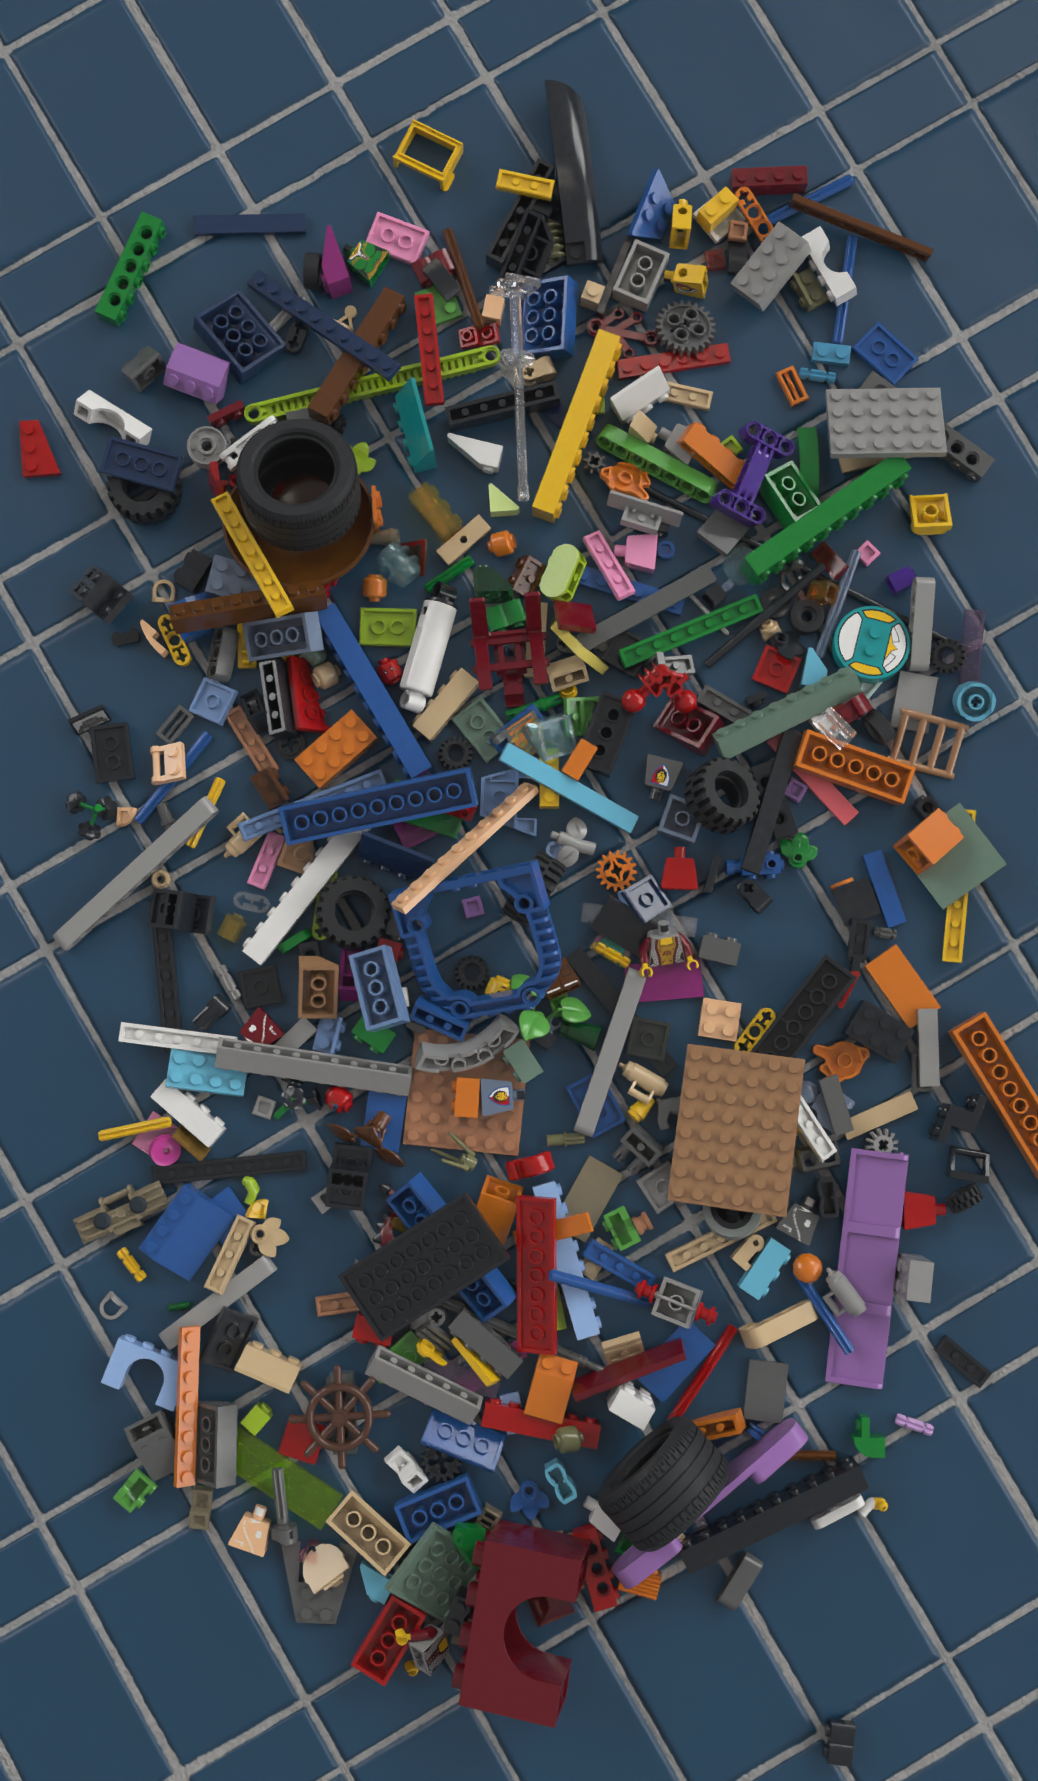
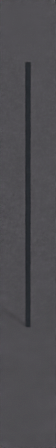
M651 487L643 488L648 495L704 523L709 518V516ZM746 535L740 540L755 549L762 545V543ZM803 564V568L800 571L807 574L812 568ZM822 573L815 578L836 590L838 588L839 582ZM851 588L848 589V596L868 606L885 608L893 612L905 625L909 626V617ZM932 630L933 639L937 641L950 639Z

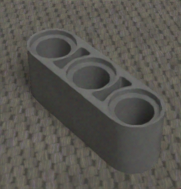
M225 626L215 628L206 671L209 679L223 683L230 681L239 638L237 630Z
M744 1551L719 1590L716 1601L734 1612L759 1574L763 1562L749 1552Z

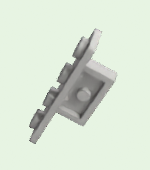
M613 490L609 493L607 506L624 511L620 525L652 535H657L661 522L675 527L680 526L683 516L681 511Z

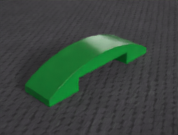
M797 427L799 471L818 498L819 452L816 427Z

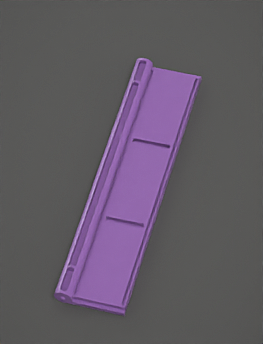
M851 1148L837 1270L846 1276L865 1302L866 1310L857 1317H853L847 1311L836 1317L832 1312V1315L853 1345L854 1351L845 1355L830 1332L825 1381L873 1389L883 1388L909 1155L903 1152L888 1153ZM834 1295V1301L840 1309L844 1308Z

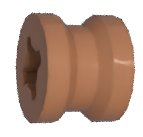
M645 1211L640 1216L631 1218L639 1235L644 1234V1231L647 1229H654Z

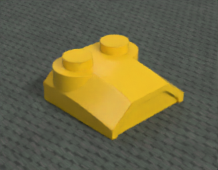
M947 493L909 495L912 520L910 527L913 533L917 535H935L951 530L953 525Z

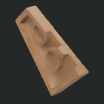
M285 840L277 865L304 874L303 868L309 861L313 863L314 840L288 846Z

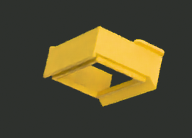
M412 119V123L396 154L392 156L393 164L397 168L401 163L438 181L440 189L446 192L455 178L453 171L464 152L463 143ZM416 133L453 151L443 172L405 155Z

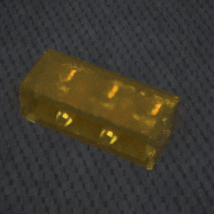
M426 481L409 494V499L440 539L446 543L462 529L461 523L463 522L456 513L453 515L449 510L451 508L449 503L445 499H440L436 487L433 484L430 486Z

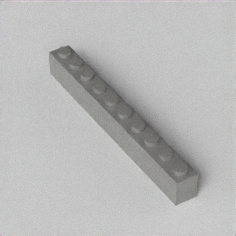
M220 1037L218 1042L215 1067L223 1070L230 1069L243 1073L250 1072L263 1076L270 1075L283 1079L290 1078L319 1084L337 1085L338 1087L390 1093L397 1096H408L413 1066L222 1037Z

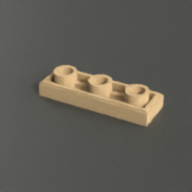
M478 514L436 550V553L450 566L491 531V527ZM466 539L467 542L462 543L461 540Z

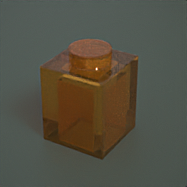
M813 580L810 583L806 598L812 599L820 605H835L840 587L830 581Z

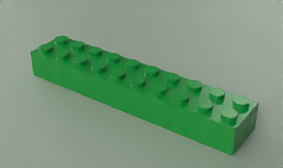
M904 457L884 459L745 556L739 567L740 571L752 586L757 583L761 585L768 579L767 576L772 572L776 574L781 571L785 563L789 562L791 564L793 560L799 557L798 555L802 551L804 553L808 552L814 547L813 544L815 542L824 541L831 531L834 530L836 532L844 526L843 523L848 519L852 521L859 516L861 510L864 509L866 511L870 509L878 498L882 500L889 495L891 489L894 488L896 490L900 488L909 477L908 473L912 469Z

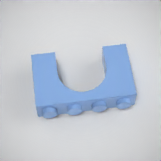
M126 1334L120 1336L101 1383L119 1390L123 1387L134 1361L139 1359L153 1360L161 1367L164 1374V1383L155 1405L174 1412L177 1397L178 1357L172 1355L173 1352L168 1349L162 1348L160 1350L155 1348L153 1343L137 1341V1338L133 1335Z

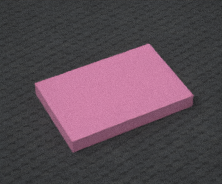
M377 212L366 242L388 250L390 258L411 265L420 259L430 231Z

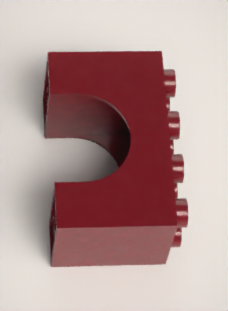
M500 1519L492 1531L486 1530L484 1541L477 1540L472 1565L481 1567V1570H477L475 1581H470L465 1606L474 1609L470 1611L468 1622L464 1621L462 1624L459 1647L466 1649L463 1652L461 1663H456L452 1679V1688L461 1690L458 1705L555 1728L566 1700L572 1659L546 1653L534 1647L525 1638L519 1627L517 1606L523 1601L534 1597H550L575 1603L586 1578L591 1539L574 1537L570 1534Z

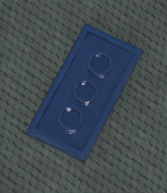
M109 436L99 473L174 494L184 456Z

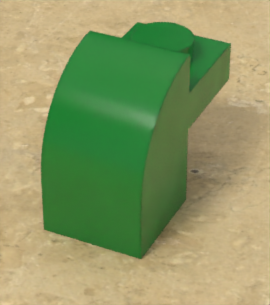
M858 1413V1419L855 1420V1430L858 1433H850L853 1444L860 1453L867 1457L885 1458V1437L882 1434L870 1433V1417L866 1413Z

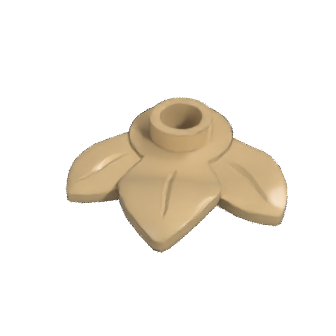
M268 1218L263 1224L254 1226L250 1232L252 1241L258 1244L260 1252L268 1257H275L276 1246L289 1241L287 1233L279 1228L281 1225V1219ZM259 1230L264 1232L263 1237H258L257 1232Z

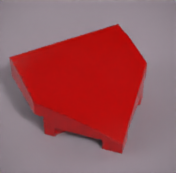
M210 462L207 477L210 489L215 497L227 492L228 482L220 481L218 462Z

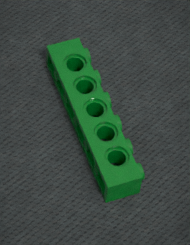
M143 211L141 212L95 309L99 319L117 327L120 326L121 322L125 321L129 305L133 304L136 290L142 285L144 273L148 272L152 256L156 255L158 244L166 234V227L161 219ZM152 235L149 239H144L145 236ZM138 252H144L142 255L136 256ZM131 268H136L134 272H128ZM128 284L127 288L121 289L122 285ZM120 301L117 306H113L114 302Z

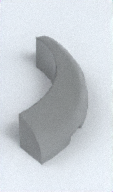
M499 1013L486 1029L462 1042L434 1044L421 1041L416 1053L415 1069L432 1073H439V1071H452L455 1073L478 1067L492 1060L495 1054L503 1048L506 1049L519 1033V1029L511 1019Z

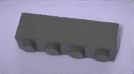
M464 1305L449 1322V1332L455 1338H461L465 1342L464 1345L470 1351H476L479 1354V1358L485 1364L489 1363L492 1365L494 1371L500 1377L504 1376L508 1379L523 1362L524 1356L517 1352L512 1345L490 1326L482 1323L477 1315Z

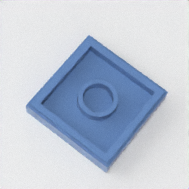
M204 677L188 711L223 726L239 692Z

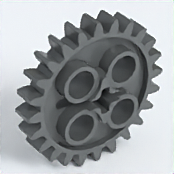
M681 300L680 305L673 301L672 306L667 304L666 309L662 308L661 313L657 315L655 322L657 340H661V346L667 345L666 350L672 348L673 354L679 351L680 356H682L686 352L687 356L690 357V353L693 352L696 356L698 350L703 353L705 348H709L710 343H713L716 333V324L713 323L714 317H709V311L703 312L704 306L697 308L698 303L692 306L690 301L684 304L683 300Z

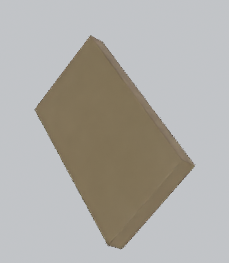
M589 1155L563 1201L566 1203L568 1214H565V1216L588 1212L594 1228L623 1174ZM591 1232L574 1237L586 1243Z

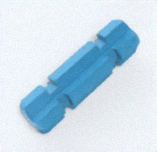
M802 367L799 371V378L804 380L809 378L810 381L823 383L826 381V383L834 384L836 373H826V371L815 369L810 371L808 368Z

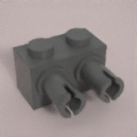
M636 1122L620 1140L622 1142L621 1146L612 1156L616 1159L621 1153L617 1161L622 1163L625 1157L632 1151L637 1157L627 1166V1170L630 1172L636 1167L631 1173L636 1176L645 1165L650 1167L662 1154L665 1147Z

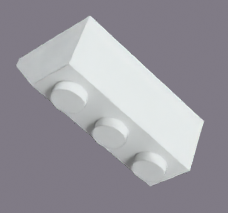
M659 365L610 397V407L622 425L626 422L630 424L638 410L645 414L653 408V404L656 402L662 403L669 397L670 387Z

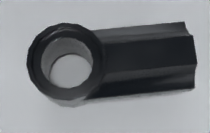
M219 993L192 1020L202 1032H206L232 1008Z

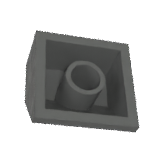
M148 345L146 348H142L132 361L126 362L121 372L140 393L166 370V365L160 354Z

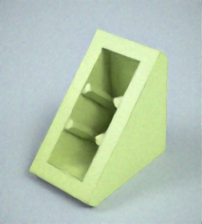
M492 483L489 484L491 517L518 515L520 507Z

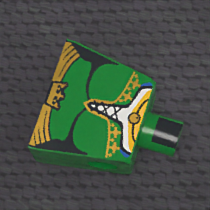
M364 240L359 241L356 248L347 243L342 251L344 255L349 257L347 260L348 268L370 288L390 260L388 250Z

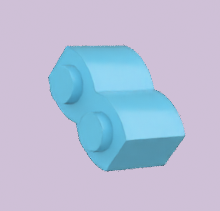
M557 1457L545 1464V1476L548 1482L555 1487V1493L560 1502L565 1505L577 1498L575 1483L566 1474L563 1462Z

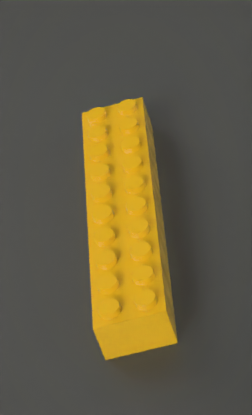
M601 329L598 330L533 502L532 516L554 523L555 518L559 519L561 515V502L567 499L569 493L568 484L573 483L576 474L575 466H579L582 458L581 449H585L589 440L588 431L592 432L595 424V413H599L602 405L601 396L605 397L609 379H612L615 371V361L618 362L622 352L621 336Z

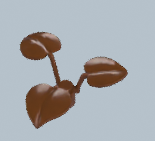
M379 1110L373 1120H369L364 1127H355L353 1129L354 1133H351L342 1126L327 1123L333 1134L340 1140L354 1144L356 1141L354 1138L359 1137L375 1147L374 1151L382 1161L393 1166H406L396 1153L382 1146L384 1135L387 1131L385 1128L391 1120L387 1113Z

